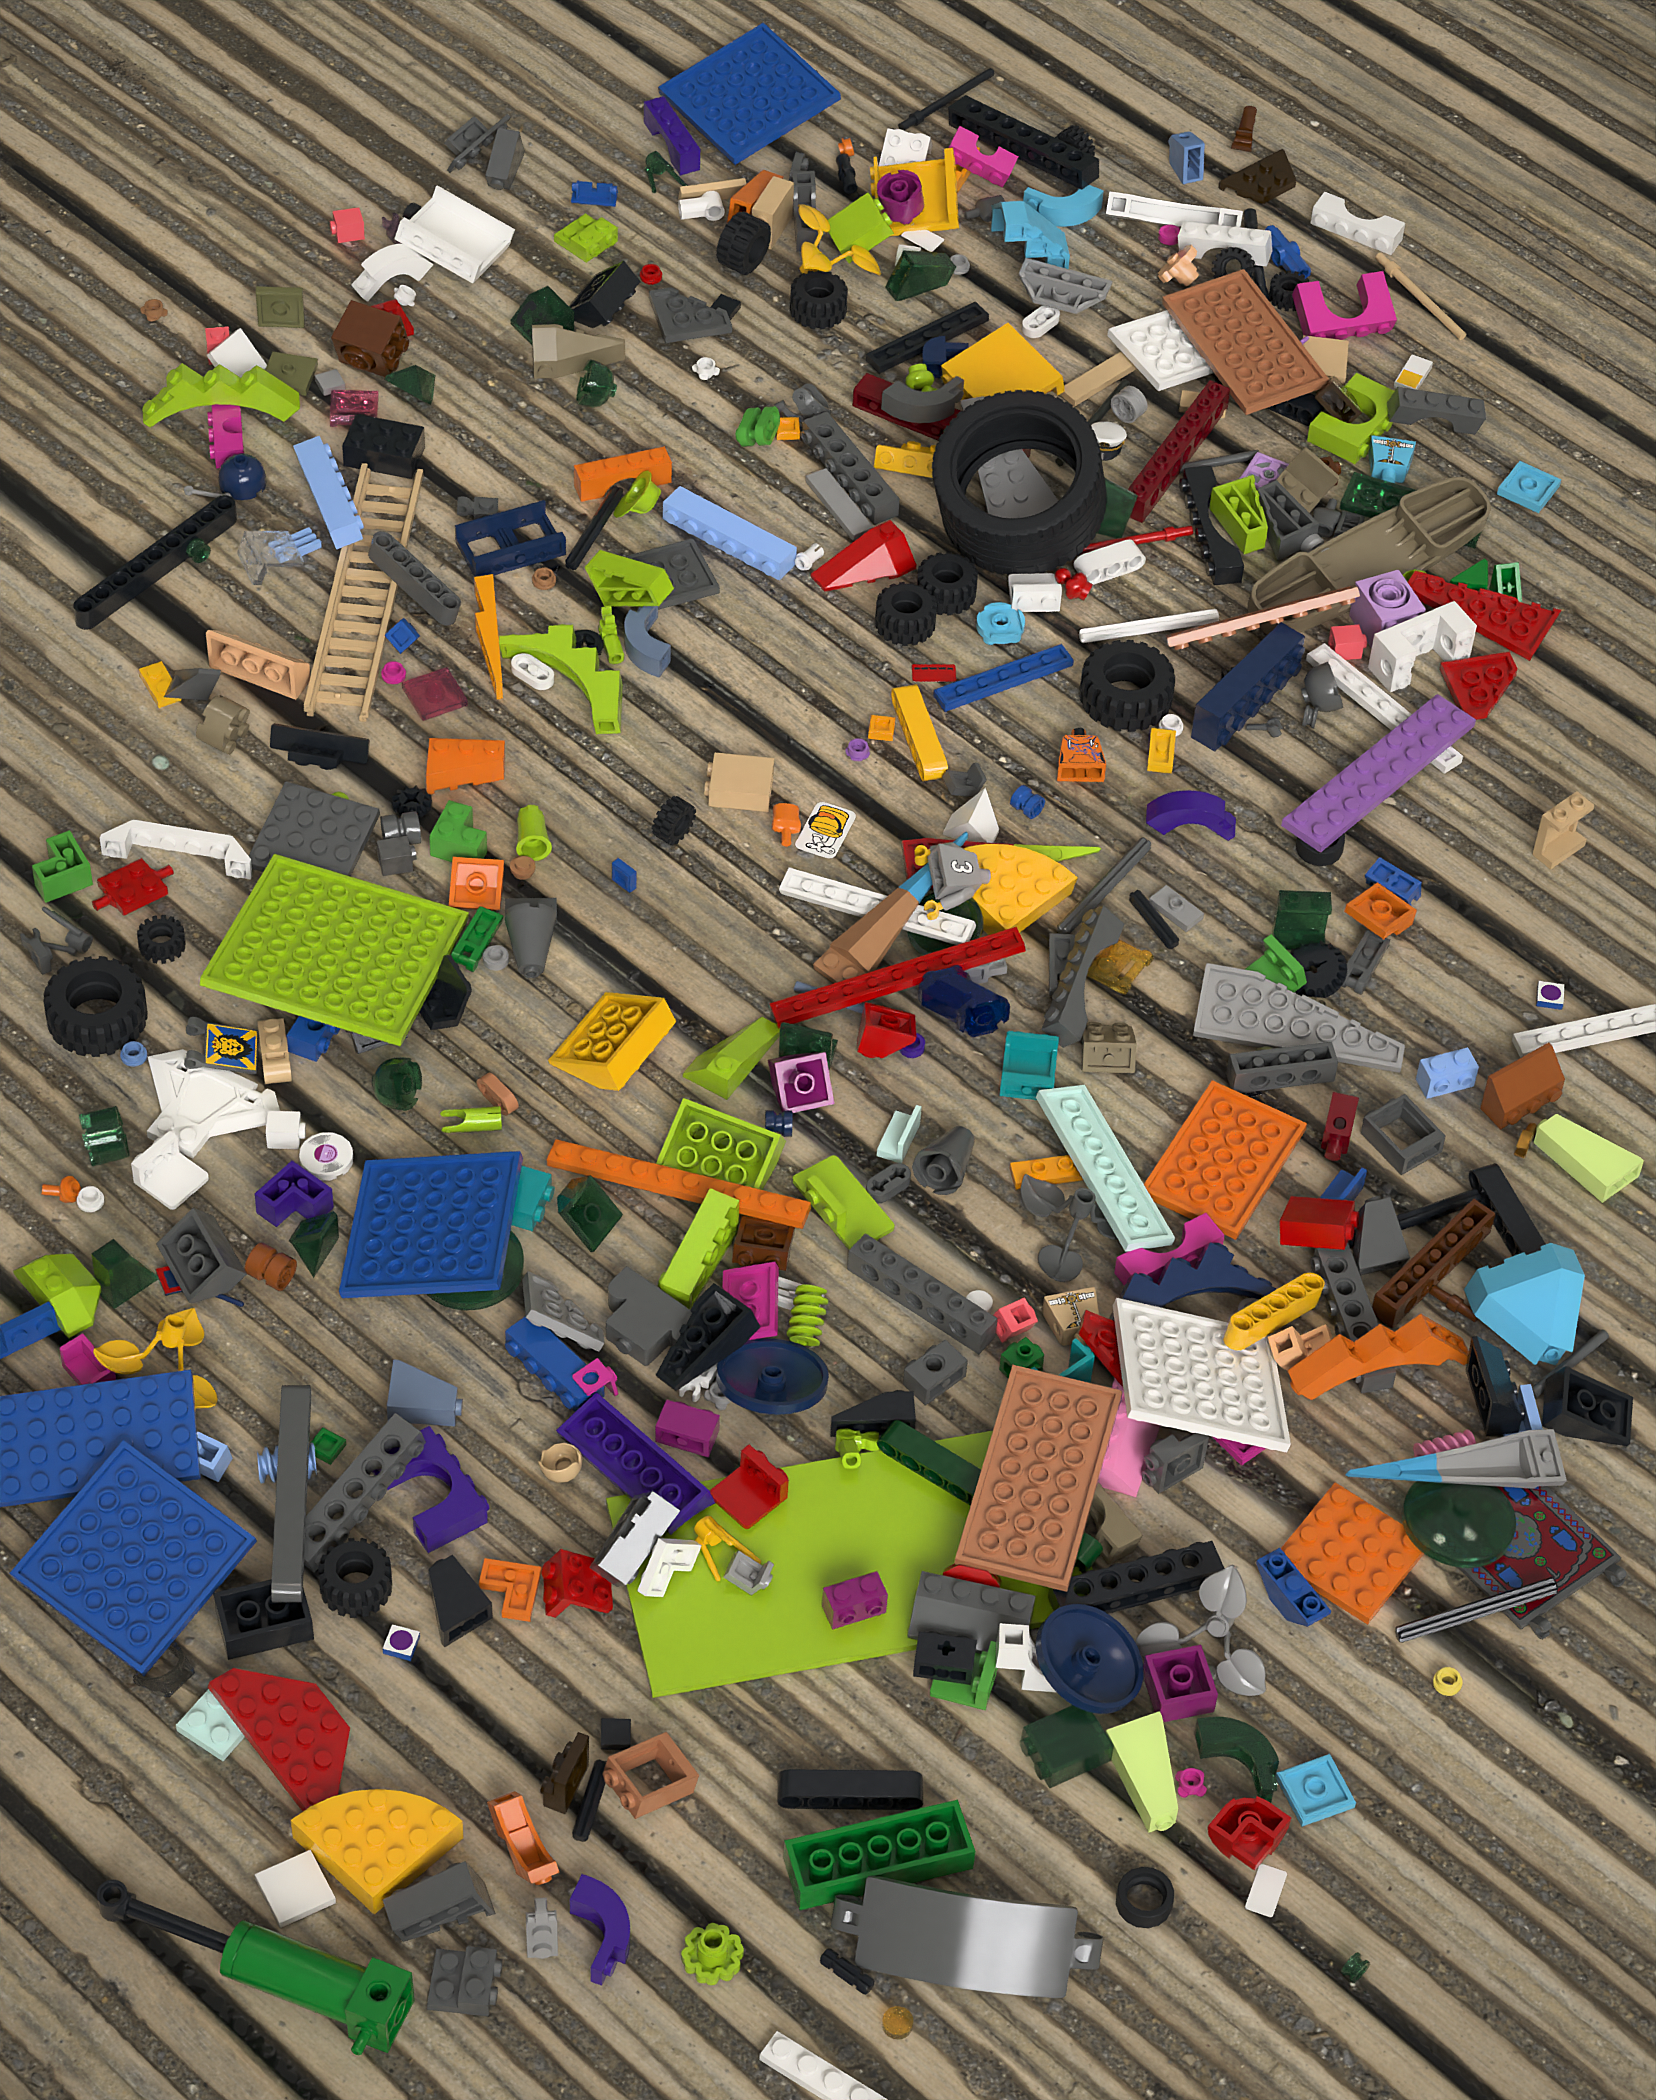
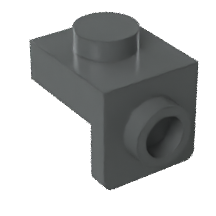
M973 763L967 772L946 770L942 776L949 792L955 796L974 797L979 793L987 780L979 763Z

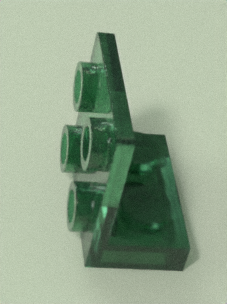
M782 1022L780 1026L779 1057L793 1054L826 1052L828 1069L830 1070L838 1040L833 1039V1034Z

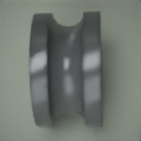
M1306 705L1302 726L1310 725L1311 728H1315L1319 707L1312 709L1310 705Z

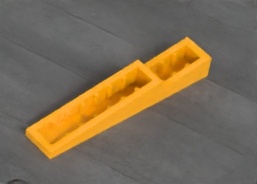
M493 574L474 577V593L480 612L475 613V630L495 696L498 700L503 699L494 579Z

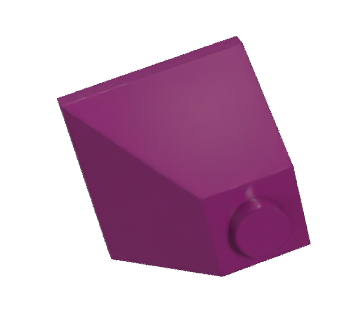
M826 1052L793 1054L768 1060L772 1086L782 1112L784 1110H792V1113L835 1104Z

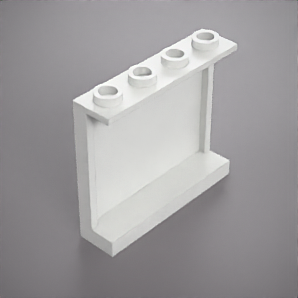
M436 186L433 197L410 220L404 217L400 221L395 240L467 281L474 283L509 247L515 229L443 188Z

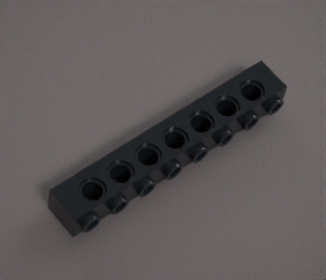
M967 95L948 107L949 126L955 129L961 126L978 135V140L997 149L1001 147L1019 156V160L1081 190L1099 178L1098 158Z

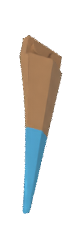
M968 832L963 833L953 843L961 847L968 839ZM929 863L830 944V948L813 964L814 970L833 984L875 971L917 906L932 887Z

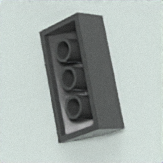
M922 1571L915 1596L908 1638L918 1640L919 1631H934L941 1635L954 1637L966 1636L977 1640L976 1653L982 1654V1651L988 1652L991 1641L997 1642L1000 1623L1029 1625L1030 1628L1035 1596Z

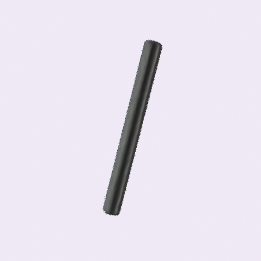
M1144 837L1140 838L1057 925V933L1070 934L1082 922L1084 914L1091 909L1093 910L1151 849V842Z

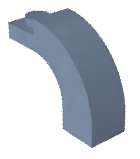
M640 606L637 612L629 610L624 622L626 654L639 669L660 678L671 662V645L654 639L647 633L658 618V606Z

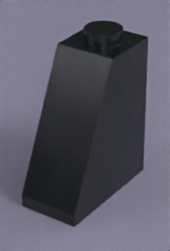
M453 1554L446 1559L436 1561L428 1569L429 1585L440 1640L444 1647L493 1618L492 1602Z

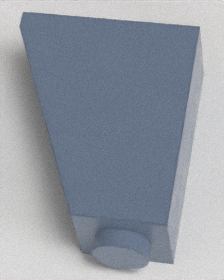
M393 1360L387 1401L388 1420L396 1413L411 1424L455 1426L456 1416H461L463 1409V1399H458V1388L407 1363Z

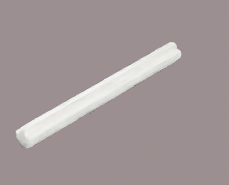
M1209 609L1084 628L1079 630V638L1081 643H1089L1200 626L1219 621V613L1217 609Z

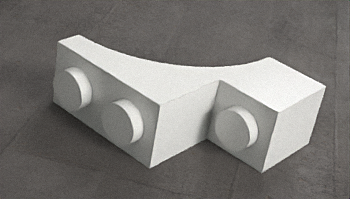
M1000 1623L996 1642V1668L1022 1670L1021 1690L1056 1692L1041 1671L1037 1660L1036 1646L1029 1634V1625Z

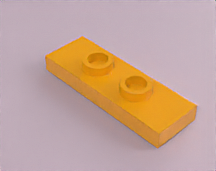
M1069 1155L1010 1163V1172L1015 1190L1021 1188L1025 1174L1051 1184L1083 1180Z

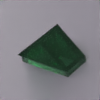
M413 365L386 375L384 380L430 405L433 401L436 375Z
M333 1211L301 1221L289 1239V1242L293 1245L313 1278L339 1239L337 1214Z

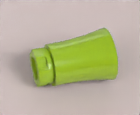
M527 805L524 808H520L517 818V854L519 856H528L534 861L542 860L552 850L543 812L536 805Z

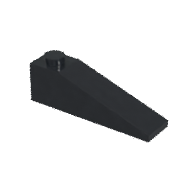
M715 1283L693 1304L691 1308L692 1314L687 1324L682 1325L679 1330L680 1337L675 1346L670 1347L656 1373L657 1378L675 1391L741 1348L761 1327L750 1308Z

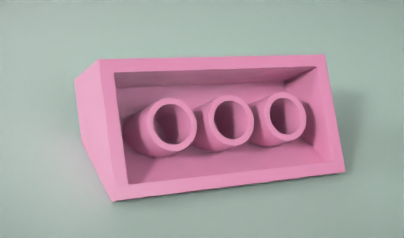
M1114 1378L1111 1388L1122 1390V1399L1098 1482L1103 1488L1137 1497L1143 1479L1142 1472L1147 1467L1144 1457L1149 1454L1151 1445L1156 1441L1161 1425L1127 1418L1124 1389Z

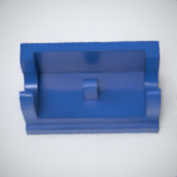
M1380 857L1365 874L1366 884L1373 886V883L1376 884L1378 882L1409 905H1411L1413 899L1418 901L1421 897V881Z

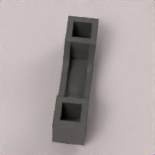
M792 171L796 252H801V246L804 242L814 244L818 236V231L804 223L798 212L799 204L808 205L816 209L814 171Z
M1397 387L1387 402L1389 422L1412 425L1424 418L1438 417L1450 421L1454 432L1475 435L1486 420L1485 405L1482 399Z

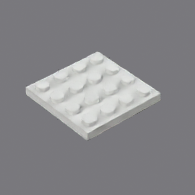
M1167 310L1108 329L1107 336L1157 391L1214 373Z

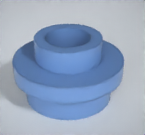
M128 1042L120 1052L121 1061L127 1066H139L146 1061L147 1050L139 1042Z

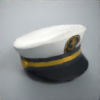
M1112 422L1093 423L1091 426L1099 443L1102 461L1114 459L1121 452L1122 445H1124L1125 438L1127 437L1125 429Z

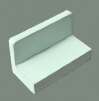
M916 1105L912 1115L895 1111L877 1148L876 1156L897 1163L903 1162L920 1126L922 1106Z

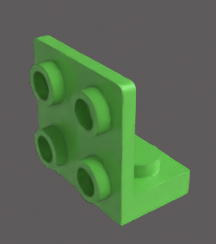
M1272 934L1263 940L1265 946L1264 955L1244 969L1259 972L1265 975L1266 979L1276 984L1279 982L1287 986V989L1292 992L1297 991L1307 983L1304 967Z
M991 1641L988 1652L982 1651V1654L975 1653L971 1685L933 1680L930 1696L986 1711L998 1670L996 1668V1642Z

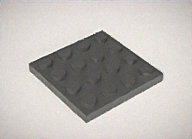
M285 781L249 854L252 869L264 872L273 855L277 854L351 877L380 816V809Z

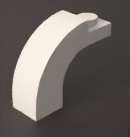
M404 244L390 245L373 253L361 264L365 270L352 283V286L364 300L369 301L390 278L406 274L420 281L434 264L427 257Z

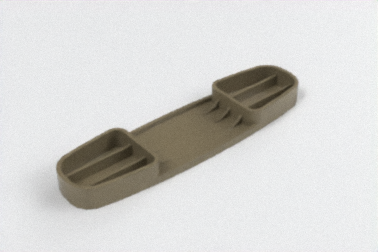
M1452 477L1404 495L1400 500L1399 506L1345 531L1309 553L1298 552L1268 572L1252 588L1247 604L1248 613L1355 585L1356 581L1399 570L1402 575L1406 571L1413 569L1426 571L1483 531L1491 511V503L1487 495L1476 483L1464 477ZM1337 602L1331 604L1332 609L1317 612L1315 608L1307 610L1308 615L1303 617L1285 616L1282 623L1300 633L1350 612L1351 604L1341 606ZM1266 621L1259 624L1260 629L1268 635L1280 623L1270 625Z

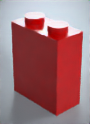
M1291 1196L1280 1218V1245L1345 1250L1348 1241L1353 1239L1354 1227L1357 1228L1359 1225V1212L1355 1211V1201Z

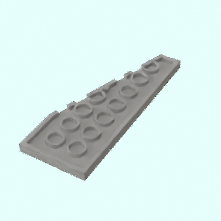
M984 396L961 400L962 411L970 404L973 405L975 401L983 400ZM1022 449L1000 454L986 462L977 471L988 514L1002 518H1023L1043 512L1058 502L1054 493Z
M1206 963L1193 1032L1195 1037L1257 1048L1269 1046L1274 1049L1332 1041L1338 1062L1398 1073L1401 1071L1405 1048L1404 1044L1377 1031L1374 1033L1360 1026L1361 1023L1353 1019L1350 1021L1340 1016L1339 1012L1305 995L1300 996L1288 990L1287 986L1279 982L1276 984L1266 979V976L1259 972Z

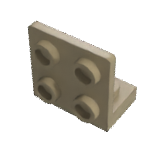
M1304 447L1276 480L1311 513L1319 501L1339 481L1340 476L1308 448Z
M1088 1022L1082 1035V1072L1135 1073L1137 1043L1132 1026H1128L1126 1023H1114L1113 1026L1098 1022Z

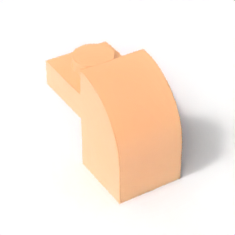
M1326 1324L1303 1335H1300L1291 1326L1268 1337L1275 1361L1285 1370H1289L1333 1339L1331 1331Z

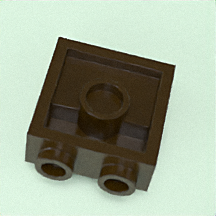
M578 1732L574 1741H569L563 1752L556 1754L552 1765L553 1773L551 1777H545L540 1789V1793L543 1794L544 1807L566 1814L589 1767L588 1735Z

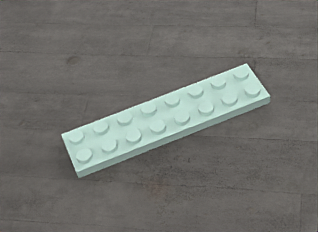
M1078 1085L1039 1090L1036 1095L1038 1103L1088 1189L1095 1194V1201L1125 1252L1138 1248L1148 1249L1172 1245L1175 1236L1086 1086Z

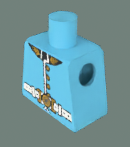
M1372 435L1368 453L1371 478L1381 480V484L1388 488L1394 486L1395 482H1405L1413 460L1416 442Z

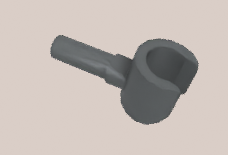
M1272 718L1263 724H1247L1246 726L1247 730H1268L1271 737L1274 738L1281 736L1280 729H1283L1277 718Z

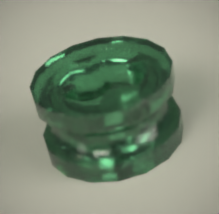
M200 538L193 540L186 549V554L195 563L205 561L211 552L209 545L205 544Z
M1359 1952L1351 1956L1341 1970V1974L1350 1976L1349 1980L1352 1983L1357 1982L1370 1966L1368 1960L1361 1959L1362 1955Z

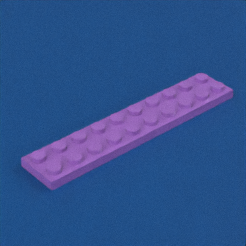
M1435 695L1284 817L1281 826L1321 853L1343 833L1348 831L1475 726L1476 719L1440 695Z

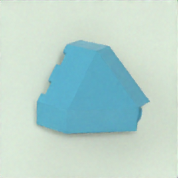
M1025 201L999 202L991 205V231H1004V242L1025 241V258L1046 257L1045 263L1069 269L1070 254L1063 231Z
M1548 1243L1540 1246V1251L1529 1255L1523 1252L1504 1259V1264L1490 1269L1488 1265L1477 1269L1464 1288L1471 1309L1478 1319L1534 1365L1538 1361H1542L1556 1366L1566 1350L1573 1352L1585 1277L1574 1250Z

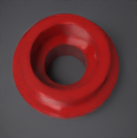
M647 264L640 271V279L649 285L657 284L662 280V271L655 264Z

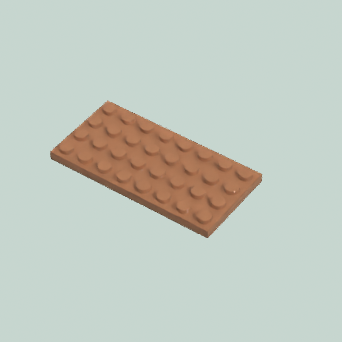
M1244 269L1162 297L1164 307L1221 383L1230 388V395L1245 415L1322 389L1329 383V378Z
M1012 1365L955 1557V1565L970 1566L987 1570L992 1574L1068 1591L1122 1399V1390Z

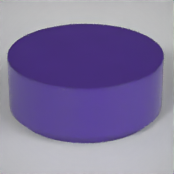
M916 1033V1041L900 1049V1053L907 1058L921 1056L925 1050L924 1037Z

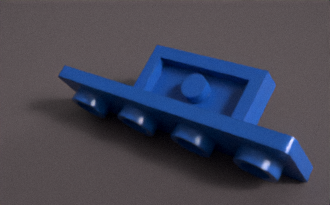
M50 1302L0 1325V1359L61 1330L57 1324L55 1311Z

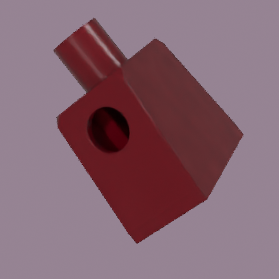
M1336 1092L1332 1094L1321 1148L1326 1150L1325 1158L1328 1160L1338 1161L1341 1158V1153L1347 1154L1359 1097Z

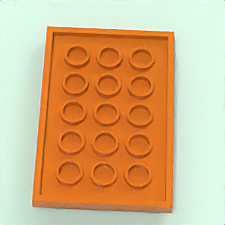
M1212 1080L1147 1178L1144 1186L1155 1203L1190 1219L1207 1213L1224 1235L1236 1240L1306 1131L1307 1123Z

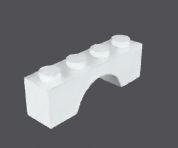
M1324 192L1313 206L1311 217L1312 225L1392 255L1402 241L1405 228L1404 222L1386 215L1372 220L1355 217L1347 211L1345 199Z
M1183 221L1178 234L1179 251L1188 245H1192L1197 250V255L1194 257L1197 259H1202L1204 253L1213 248L1228 249L1227 247L1244 249L1247 253L1251 254V259L1255 261L1254 265L1267 266L1272 254L1271 231Z

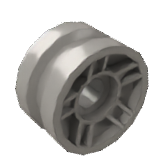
M1134 386L1124 387L1111 399L1112 411L1119 420L1125 423H1132L1137 420L1139 416L1146 412L1148 406L1143 393Z

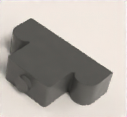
M626 1266L608 1285V1306L614 1313L606 1320V1339L616 1345L621 1353L628 1354L642 1365L648 1366L668 1346H675L681 1335L679 1330L683 1324H687L692 1312Z

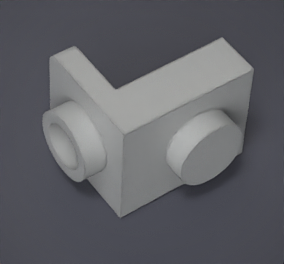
M738 1550L733 1554L723 1578L748 1594L753 1595L759 1589L764 1590L771 1582L773 1575L770 1572L774 1563L768 1561L762 1566Z

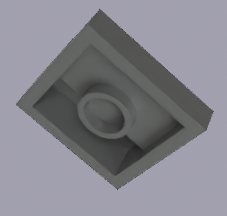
M1190 1433L1179 1442L1172 1434L1165 1439L1156 1440L1151 1445L1149 1454L1144 1457L1147 1465L1146 1470L1142 1472L1144 1482L1149 1487L1152 1486L1160 1494L1203 1469L1209 1436Z
M467 1946L465 1952L436 1948L427 2010L489 2017L490 2005L496 2006L498 1987L494 1986L495 1977L500 1978L503 1959L497 1958V1949Z

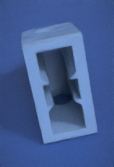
M1192 132L1171 135L1168 140L1170 145L1169 162L1181 183L1187 184L1203 180L1205 143Z

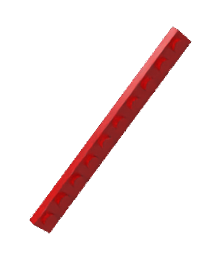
M1016 926L769 1003L770 1009L779 1029L1025 952V943Z

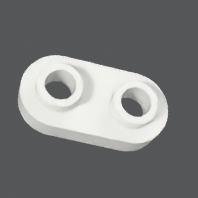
M1044 305L1024 318L1022 322L1023 334L1029 338L1041 337L1058 324L1060 318L1059 309Z
M526 653L517 654L512 658L511 671L516 677L537 690H546L553 686L554 671L550 667Z

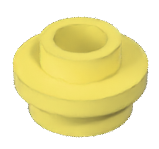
M1445 1667L1435 1673L1433 1686L1440 1694L1452 1696L1461 1690L1462 1678L1456 1669ZM1444 1681H1448L1452 1685L1445 1684Z

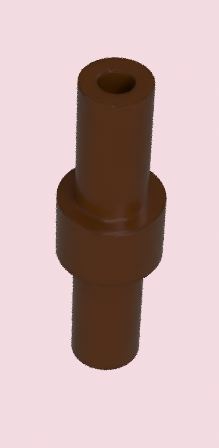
M1436 1285L1431 1288L1429 1294L1446 1304L1447 1309L1454 1313L1459 1312L1474 1323L1477 1322L1478 1318L1474 1315L1471 1307L1464 1303V1299L1456 1294L1451 1295Z

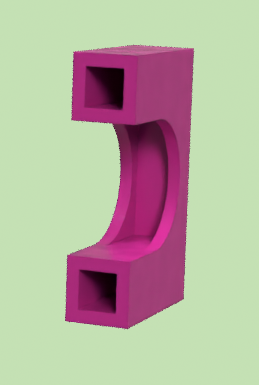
M1384 272L1361 275L1356 286L1362 303L1363 313L1355 318L1339 317L1327 308L1319 281L1297 284L1292 297L1303 335L1343 340L1350 336L1364 337L1370 333L1378 332L1379 334H1385L1391 331L1397 318Z

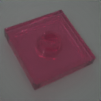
M447 667L402 682V689L422 721L468 706L466 696Z

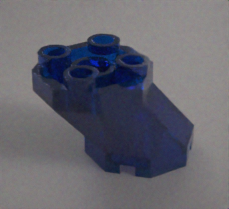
M955 965L942 970L929 971L923 975V981L919 984L918 999L921 1006L955 1022L959 1031L964 1033L965 1030L971 1037L994 1033L998 1029L997 1024L1001 1020L1003 1024L1009 1020L1010 1004L1007 998L973 982L969 973L963 971L961 966Z

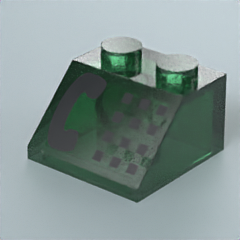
M546 286L527 296L510 320V324L532 345V325L556 324L563 326L565 330L574 331V311L549 286Z

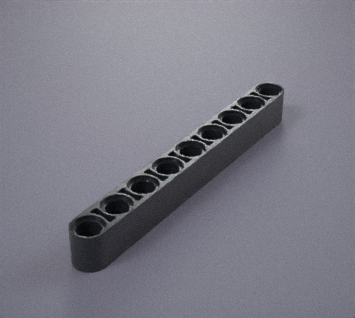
M229 495L215 498L76 599L73 604L76 626L83 630L94 628L232 527L237 521L235 499Z

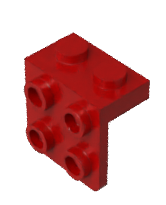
M749 1444L741 1450L740 1467L713 1487L710 1493L714 1502L743 1528L749 1529L788 1498L789 1479L781 1468H776L768 1461V1458L762 1451L755 1450Z
M560 1549L544 1563L541 1574L544 1580L543 1601L545 1602L547 1616L556 1618L570 1604L603 1613H609L613 1609L611 1583L589 1568L595 1558Z

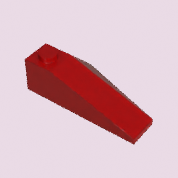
M888 520L871 528L811 573V578L825 592L852 587L854 583L866 580L867 583H873L877 578L888 577L889 580L895 579L917 569V564L904 533L891 520Z

